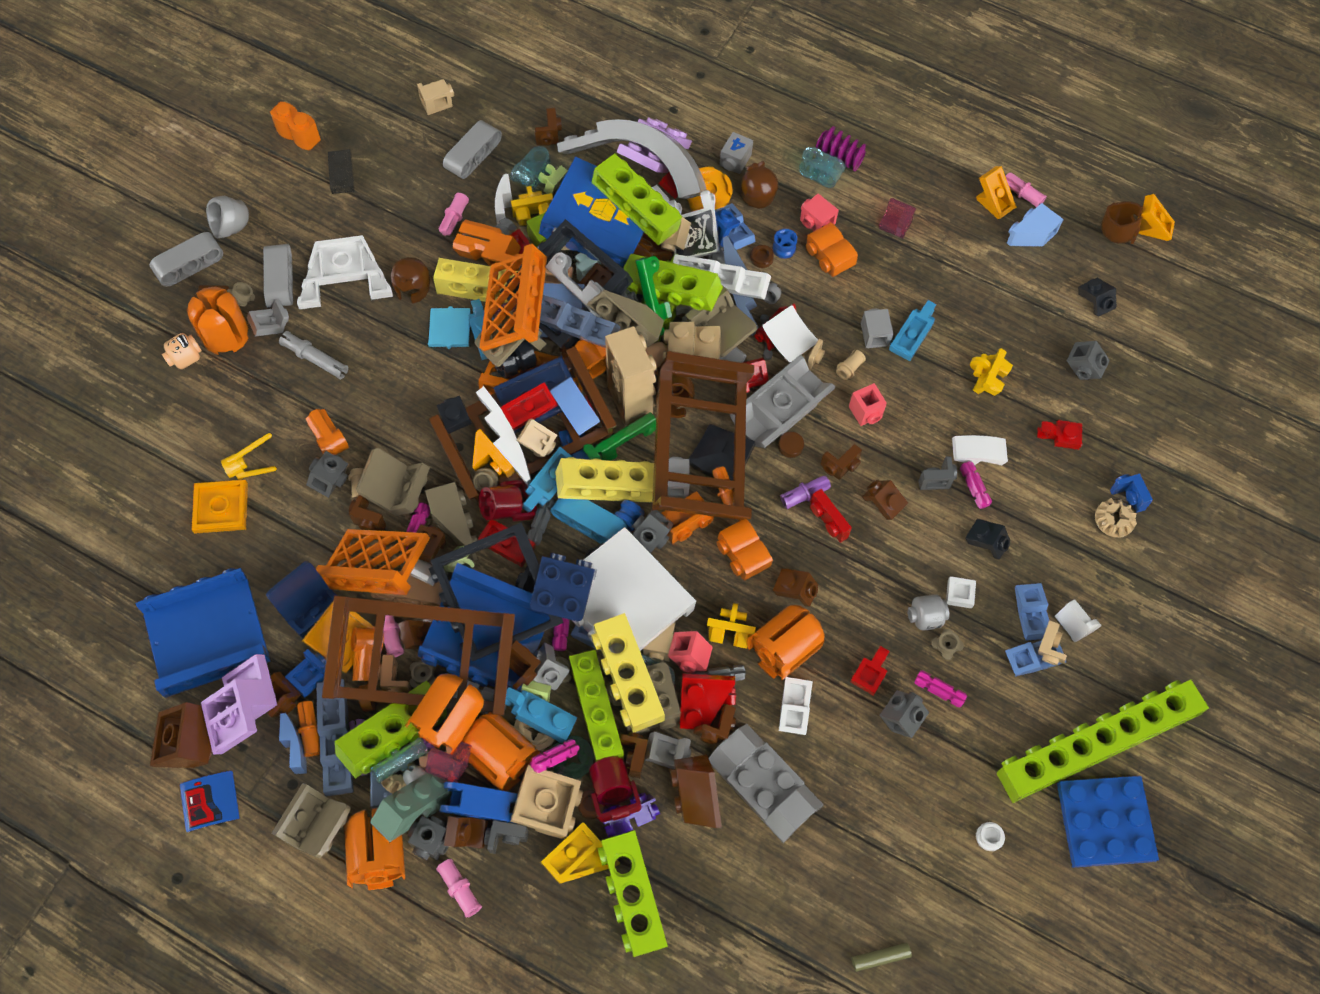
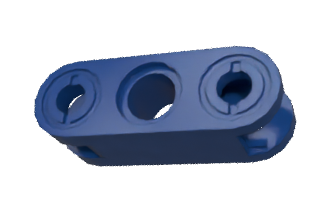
M444 782V789L452 791L450 806L440 805V812L517 824L510 821L512 813H509L510 804L516 803L517 793L462 783Z

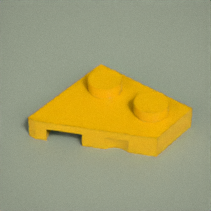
M584 822L540 862L559 884L609 869L607 864L603 866L601 864L598 848L602 847L601 841ZM618 860L615 862V867L620 864Z

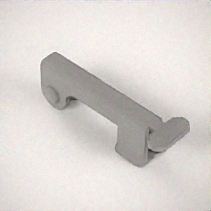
M562 252L556 253L545 268L572 292L592 314L602 318L587 303L605 289L593 280H590L587 286L582 289L568 276V269L572 264L570 256Z

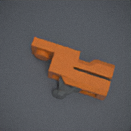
M506 218L501 219L500 223L496 226H488L465 219L459 229V232L463 234L457 233L453 242V249L459 256L478 260L482 257L489 266L520 255L518 253L521 247L513 236H509V231L515 230L517 228L513 221Z

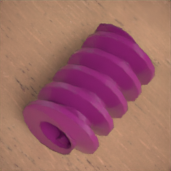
M835 126L825 130L819 137L815 149L817 151L822 149L824 155L830 153L831 159L837 158L838 163L842 164L845 162L847 168L853 166V171H857L865 157L866 144L864 143L858 148L859 140L856 139L853 143H850L851 135L842 139V130L835 135Z

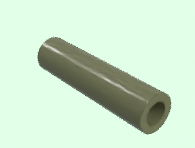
M903 943L853 956L851 960L853 968L857 972L911 958L912 954L909 944Z

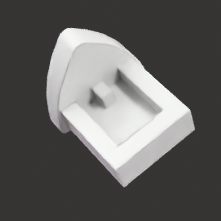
M1076 600L1069 602L1055 615V618L1071 636L1073 642L1079 641L1102 626L1097 619L1091 620Z

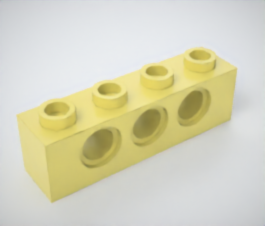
M439 258L433 276L437 294L473 300L480 299V301L486 302L491 266ZM507 269L498 272V279ZM500 289L499 292L495 295V300H496V299L499 297V295L501 294V293H500L501 289ZM505 300L502 305H506L509 301Z
M568 457L561 458L555 471L558 498L607 501L630 500L632 502L652 503L654 463L648 461H605L601 459L587 460Z
M623 613L594 624L595 633L591 634L595 649L602 650L604 659L600 661L605 675L611 674L614 684L610 685L615 701L621 700L624 709L620 711L625 727L630 725L634 733L663 722L665 720L663 708L626 614ZM618 643L624 647V650L620 653H613L609 648L611 645ZM624 668H629L634 672V675L629 679H624L620 677L619 672ZM637 693L643 696L644 701L641 704L635 705L628 699L632 694Z

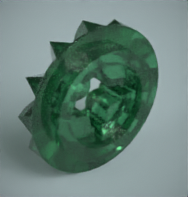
M568 736L566 741L573 739L579 745L580 750L578 751L577 759L580 764L572 762L565 767L567 760L552 768L557 774L573 779H581L590 771V767L593 765L594 752L588 741L582 737ZM557 741L553 747L563 743Z

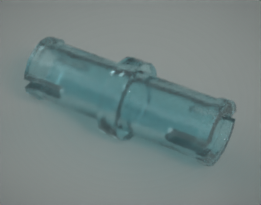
M417 738L399 751L396 749L391 752L390 757L371 767L370 770L376 781L380 784L397 771L406 770L408 764L427 754L428 749L421 738Z

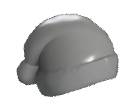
M217 196L209 200L207 204L208 224L216 238H224L236 234L248 223L249 211L242 200H235L227 196Z

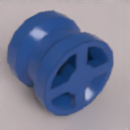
M780 229L774 235L773 252L777 257L787 259L794 255L797 244L796 233L790 229Z
M623 500L620 504L621 509L615 512L614 515L622 519L627 525L626 529L632 532L634 531L632 525L641 515L644 516V511L636 503L630 500Z

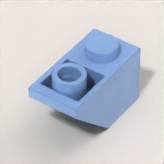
M1041 203L1035 209H1029L1020 223L1017 221L1011 226L1008 231L1010 236L1007 244L1009 246H1044L1057 234L1063 219Z

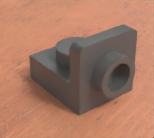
M945 457L941 470L937 467L923 470L918 481L919 489H950L953 481L957 479V466L952 464V457Z
M493 820L492 828L487 827L484 845H488L487 850L489 853L496 854L499 838H503V843L519 845L520 841L527 842L529 830L527 826Z

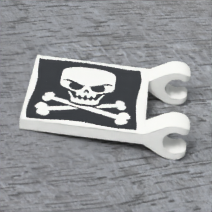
M709 190L700 193L704 209L681 215V204L676 203V200L668 202L679 211L683 218L691 222L684 250L675 249L674 254L700 258L720 252L715 216L716 199L715 195L710 193Z

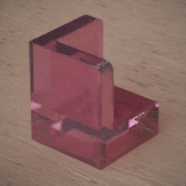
M890 198L886 212L879 223V229L903 239L913 221L916 208Z
M461 742L453 755L431 748L428 753L425 772L457 783L468 767L472 745Z

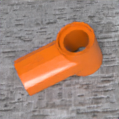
M315 409L305 418L323 454L325 451H328L333 455H337L349 448L339 428L336 429L325 409Z
M353 628L351 635V649L354 652L352 681H369L375 628Z

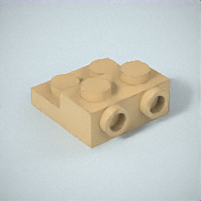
M670 322L669 329H665L664 341L665 344H668V351L720 359V326L695 327L694 322ZM663 351V360L666 358L667 351Z
M527 765L510 821L534 828L537 832L563 839L567 836V833L571 834L574 828L575 817H572L574 807L579 806L583 790L579 789L581 781L547 770L535 773L533 768Z

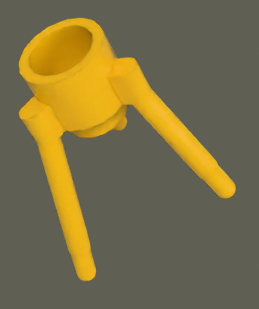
M268 433L238 453L222 459L221 464L228 477L236 476L238 480L249 476L276 471L277 468L275 466L244 471L248 466L243 456L271 438L272 434Z

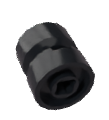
M524 340L501 366H495L502 378L507 379L516 375L518 369L525 371L536 366L537 360L531 344Z

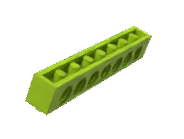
M1177 680L1165 687L1166 691L1161 694L1153 691L1142 697L1143 702L1137 705L1134 701L1119 708L1120 713L1112 716L1111 712H1108L1096 719L1097 723L1092 726L1084 723L1073 729L1074 734L1068 737L1060 734L1049 740L1051 744L1042 748L1040 745H1037L1025 752L1027 756L1021 759L1013 756L1001 763L1003 767L996 774L1012 803H1015L1198 717L1209 707L1192 680L1184 683ZM1166 701H1169L1174 705L1175 711L1171 710L1167 706ZM1143 712H1147L1151 715L1152 722L1148 721L1144 717ZM1120 722L1128 726L1129 733L1122 730ZM1096 733H1100L1105 737L1106 744L1097 739ZM1073 744H1077L1082 748L1083 755L1074 751ZM1049 755L1057 757L1060 765L1052 764L1049 760ZM1025 766L1032 767L1036 772V777L1029 776L1025 771Z

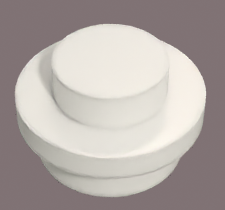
M986 822L977 829L976 840L984 850L996 851L1004 844L1005 834L996 823Z

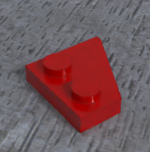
M682 674L680 729H694L703 724L710 726L733 689L735 676Z

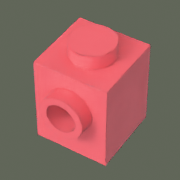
M817 194L802 204L800 221L806 228L814 232L830 222L835 225L839 210L820 194Z
M875 383L852 393L849 408L859 425L863 426L867 423L874 424L881 420L887 402Z
M697 631L674 632L668 657L683 672L706 671L713 647Z

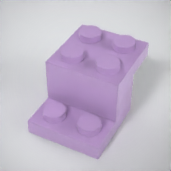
M650 117L647 120H638L639 123L652 126L667 133L685 149H689L692 140L686 138L687 133L676 128H667L668 124L661 120ZM629 141L628 145L620 143L617 153L655 172H669L663 161L647 147Z
M255 654L222 677L224 687L201 702L213 754H223L257 732L255 720L277 706L265 655Z

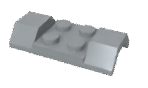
M799 355L746 399V438L755 441V447H767L778 436L783 435L813 410L823 398L835 389V385L823 383L809 370L804 357ZM730 414L735 425V414Z
M748 724L732 733L709 757L712 767L782 843L823 806V803L806 787L804 781Z

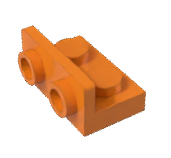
M697 491L685 498L704 501ZM665 510L661 513L674 523L667 534L670 537L669 541L671 544L678 540L680 542L686 540L692 535L694 530L699 527H707L714 518V516Z

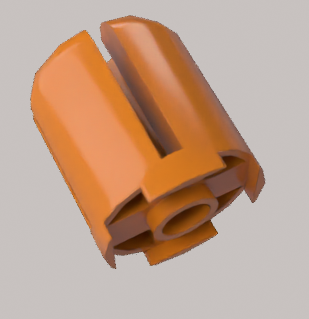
M220 287L203 288L196 294L199 299L191 298L187 314L203 346L208 351L219 355L218 352L238 351L248 340V324L235 297Z
M800 605L787 606L747 638V646L749 650L754 648L756 654L761 659L758 665L770 677L774 679L780 676L781 680H783L822 648L825 636L820 622L813 614H809V610Z
M441 674L435 679L412 716L408 719L405 727L408 728L411 723L419 729V737L438 749L441 744L452 749L449 755L453 756L458 745L483 708L484 699L479 690L469 683L439 731H434V726L463 682V679L456 675Z
M488 712L474 720L458 748L461 756L497 789L506 792L520 781L518 777L525 771L526 766L530 765L532 758L540 754L535 745L501 715H494L493 712Z
M372 808V818L378 808ZM366 809L350 816L344 825L347 885L353 888V883L366 884L368 890L392 887L393 880L401 876L405 879L402 835L389 842L370 823L371 818L368 817Z

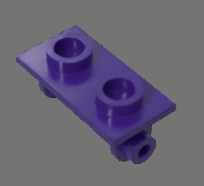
M641 793L639 798L642 808L639 812L615 821L603 822V824H609L604 827L607 836L615 837L633 830L629 821L631 818H634L638 827L655 820L656 816L660 814L657 805L650 804L656 801L651 794ZM635 796L630 799L631 803L626 805L636 803ZM614 805L612 807H609L604 811V813L610 811L611 809L620 807V805Z

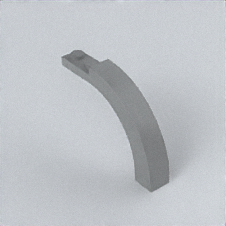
M619 119L596 122L597 129L584 132L585 136H567L563 142L557 143L559 153L571 154L617 141L636 142L650 149L663 161L673 177L679 198L689 199L700 196L702 191L707 190L702 174L688 151L667 133L643 123Z

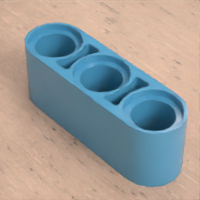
M558 498L550 510L558 520L600 544L602 542L605 543L624 527H627L622 519L585 499Z

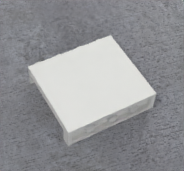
M624 527L583 560L591 562V568L597 569L595 580L592 582L584 618L581 621H572L578 627H584L588 632L589 639L593 643L591 634L595 633L594 624L625 613L641 651L682 615L687 617L692 613L696 600ZM615 643L610 646L609 650L613 653H620L624 650V647L621 644Z

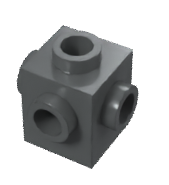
M1097 341L1075 342L1067 359L1068 364L1080 380L1101 379L1110 361Z
M325 451L321 458L316 457L310 465L309 471L311 472L306 485L329 498L336 487L341 488L348 477L345 473L348 463L343 461L341 457Z
M651 510L646 517L641 515L632 525L635 529L632 535L651 553L656 547L661 549L670 538L667 534L674 523L658 510Z
M897 690L879 716L892 732L912 738L929 714V711L922 704V698L917 694Z
M422 816L419 823L414 822L408 833V838H410L408 843L413 848L412 853L426 861L429 857L438 861L440 855H444L449 846H444L445 827L447 824L434 816L430 820ZM428 831H431L433 833L432 837L429 840H424Z

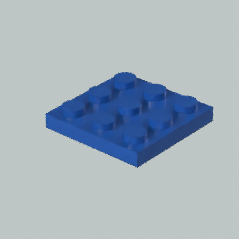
M1142 776L1072 780L1057 783L1072 868L1149 863L1159 860Z

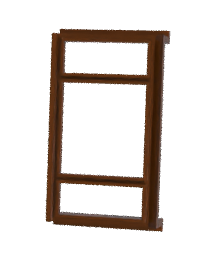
M575 346L566 350L568 357L563 360L568 370L574 371L602 427L580 438L564 412L559 413L573 442L561 448L570 455L582 450L585 444L592 445L612 435V429L617 426ZM496 393L492 394V398L500 406L501 404ZM478 401L466 407V410L476 430L481 429L489 438L478 417L489 410L481 401ZM438 414L429 418L469 500L475 498L478 502L480 492L475 488L473 478L451 434L447 432L443 420ZM555 451L527 464L530 475L540 471ZM516 472L509 478L502 473L500 475L501 478L498 479L497 486L504 481L522 480V478Z
M672 351L666 352V358L658 368L652 511L662 509L737 519L738 521L752 518V508L744 507L746 392L747 382L754 375V365ZM672 375L735 384V405L672 396ZM671 405L735 414L733 481L668 472ZM668 481L733 490V505L668 497Z
M334 596L322 698H345L417 706L420 704L425 696L424 694L377 690L385 616L390 615L466 623L459 676L463 679V682L458 688L457 698L453 697L446 708L449 709L455 707L467 688L474 624L501 627L493 701L484 700V705L480 712H493L494 715H504L515 614ZM349 611L377 614L368 689L340 686Z

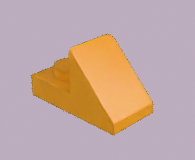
M995 166L979 178L984 191L976 196V199L997 219H1001L1016 208L1002 166Z
M1154 194L1145 196L1141 214L1142 222L1138 234L1165 241L1171 240L1175 221Z
M479 429L475 437L473 469L476 472L492 460L490 465L498 475L504 473L509 478L516 472L514 467L482 430Z

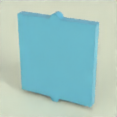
M452 306L448 308H431L429 347H447V349L451 347H469L470 308H453Z

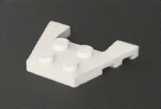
M363 235L315 242L308 264L309 270L306 279L303 280L302 293L298 297L297 305L299 309L321 307L320 285L368 279L371 300L393 297V293Z

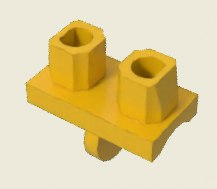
M526 186L527 193L518 195L519 199L511 201L513 218L516 217L520 226L527 225L526 221L531 219V214L539 213L541 215L547 211L553 200L552 193L542 195L541 191L532 192L531 186Z
M1000 348L995 355L988 356L987 354H982L981 357L972 358L970 367L974 370L973 375L978 377L973 389L974 392L980 394L986 391L995 396L1002 391L1005 384L996 378V375L998 374L1002 378L1007 376L1013 366L1004 358L1007 353L1005 350Z
M733 603L732 610L721 608L720 616L730 618V622L708 618L707 626H710L709 641L723 644L725 629L736 631L733 646L746 649L748 647L747 638L755 633L756 627L735 623V619L746 621L747 613L737 611L738 603Z

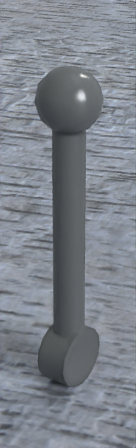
M766 314L761 315L760 321L763 324L768 322L769 316ZM764 342L765 351L763 352V358L770 360L773 352L768 350L767 343Z

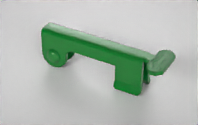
M651 256L636 260L645 305L663 320L672 317L669 302L660 304L657 300L653 274L659 270L658 258ZM662 327L660 336H662V335L664 334V328H663V327Z
M649 412L600 442L595 448L591 444H585L583 451L590 460L602 457V460L612 461L618 456L617 447L640 433L644 436L652 434L656 430V418Z

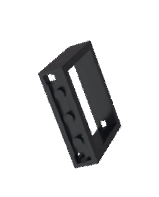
M566 219L558 228L555 227L551 236L545 242L537 246L547 256V265L552 257L573 238L614 273L613 277L603 286L605 290L621 296L633 282L627 271ZM515 275L512 278L508 279L505 287L508 286V284L512 281ZM518 284L517 287L513 290V293H514V294L518 291V289H519V284ZM510 294L506 300L510 301L513 296ZM586 306L583 308L584 311L590 312ZM539 323V329L564 352L574 347L581 340L564 332L558 336L547 325Z
M522 522L430 560L433 567L428 569L434 583L439 582L443 592L439 593L444 607L461 609L443 566L512 537H516L533 580L536 583L540 565ZM549 615L550 620L513 635L512 645L516 640L518 642L523 641L564 622L561 617ZM450 622L454 632H460L464 641L466 623ZM472 638L470 656L472 662L499 651L500 641L478 650ZM463 642L460 643V647H461L462 650H463Z

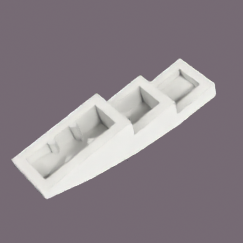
M676 254L673 260L675 264L718 273L721 284L728 289L729 293L765 300L771 279L768 273L745 270L740 266L720 264L716 260Z
M483 386L476 394L479 400L491 412L485 417V420L499 437L493 444L510 462L522 480L529 485L532 480L525 456L519 442L516 441V435L499 405Z

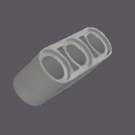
M483 120L478 121L446 154L443 160V167L462 179L467 178L499 144L502 137L501 131Z
M203 232L154 257L150 262V268L161 285L166 287L172 286L218 262L223 257V250L211 233Z
M290 245L264 246V298L267 308L272 307L275 300H280L282 306L293 305V273Z

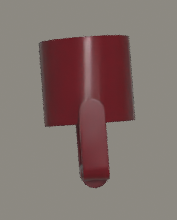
M523 480L504 481L499 486L484 487L479 494L480 512L489 521L512 518V521L531 520L535 517L537 507L535 506L529 513H521L523 506L522 496L524 501L529 497L525 493L528 485Z
M603 758L590 767L589 773L595 792L591 793L600 822L622 819L641 810L642 805L635 781H630L622 758ZM632 792L634 793L636 803L611 809L601 814L598 802L602 805H615L624 802L632 795Z

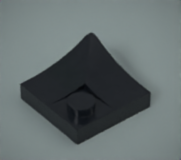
M709 424L699 444L688 458L689 465L714 478L712 471L724 466L729 479L733 481L734 433ZM748 438L745 440V466L755 447V441Z

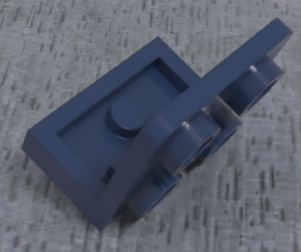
M550 553V557L542 556L530 608L533 611L581 621L584 618L597 569L591 568V562L579 559L576 560V564L565 562L566 556Z
M309 561L299 565L266 594L277 611L302 639H304L333 602L334 596H337Z

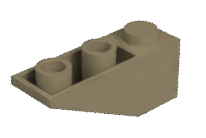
M603 290L587 303L603 319L618 324L621 327L619 331L634 326L638 335H643L647 347L659 339L664 320L647 305L607 290Z
M455 482L425 490L434 523L458 546H466L478 541L476 535H470L469 528L473 527L470 513H464L462 506L467 503L463 490L457 491ZM476 553L469 555L473 561L477 560Z

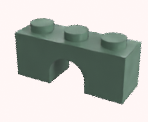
M438 766L384 798L370 823L391 842L407 832L421 813L428 818L440 810V805H446L452 795V791L444 789V782L454 781Z

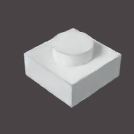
M949 577L946 595L947 604L972 608L975 600L976 581Z

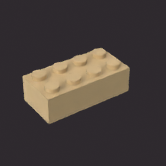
M634 326L605 336L607 387L625 427L649 412L653 414V407L656 406L653 395H656L653 385L656 382L654 374L656 363L652 355H647L645 339L642 334L638 335Z

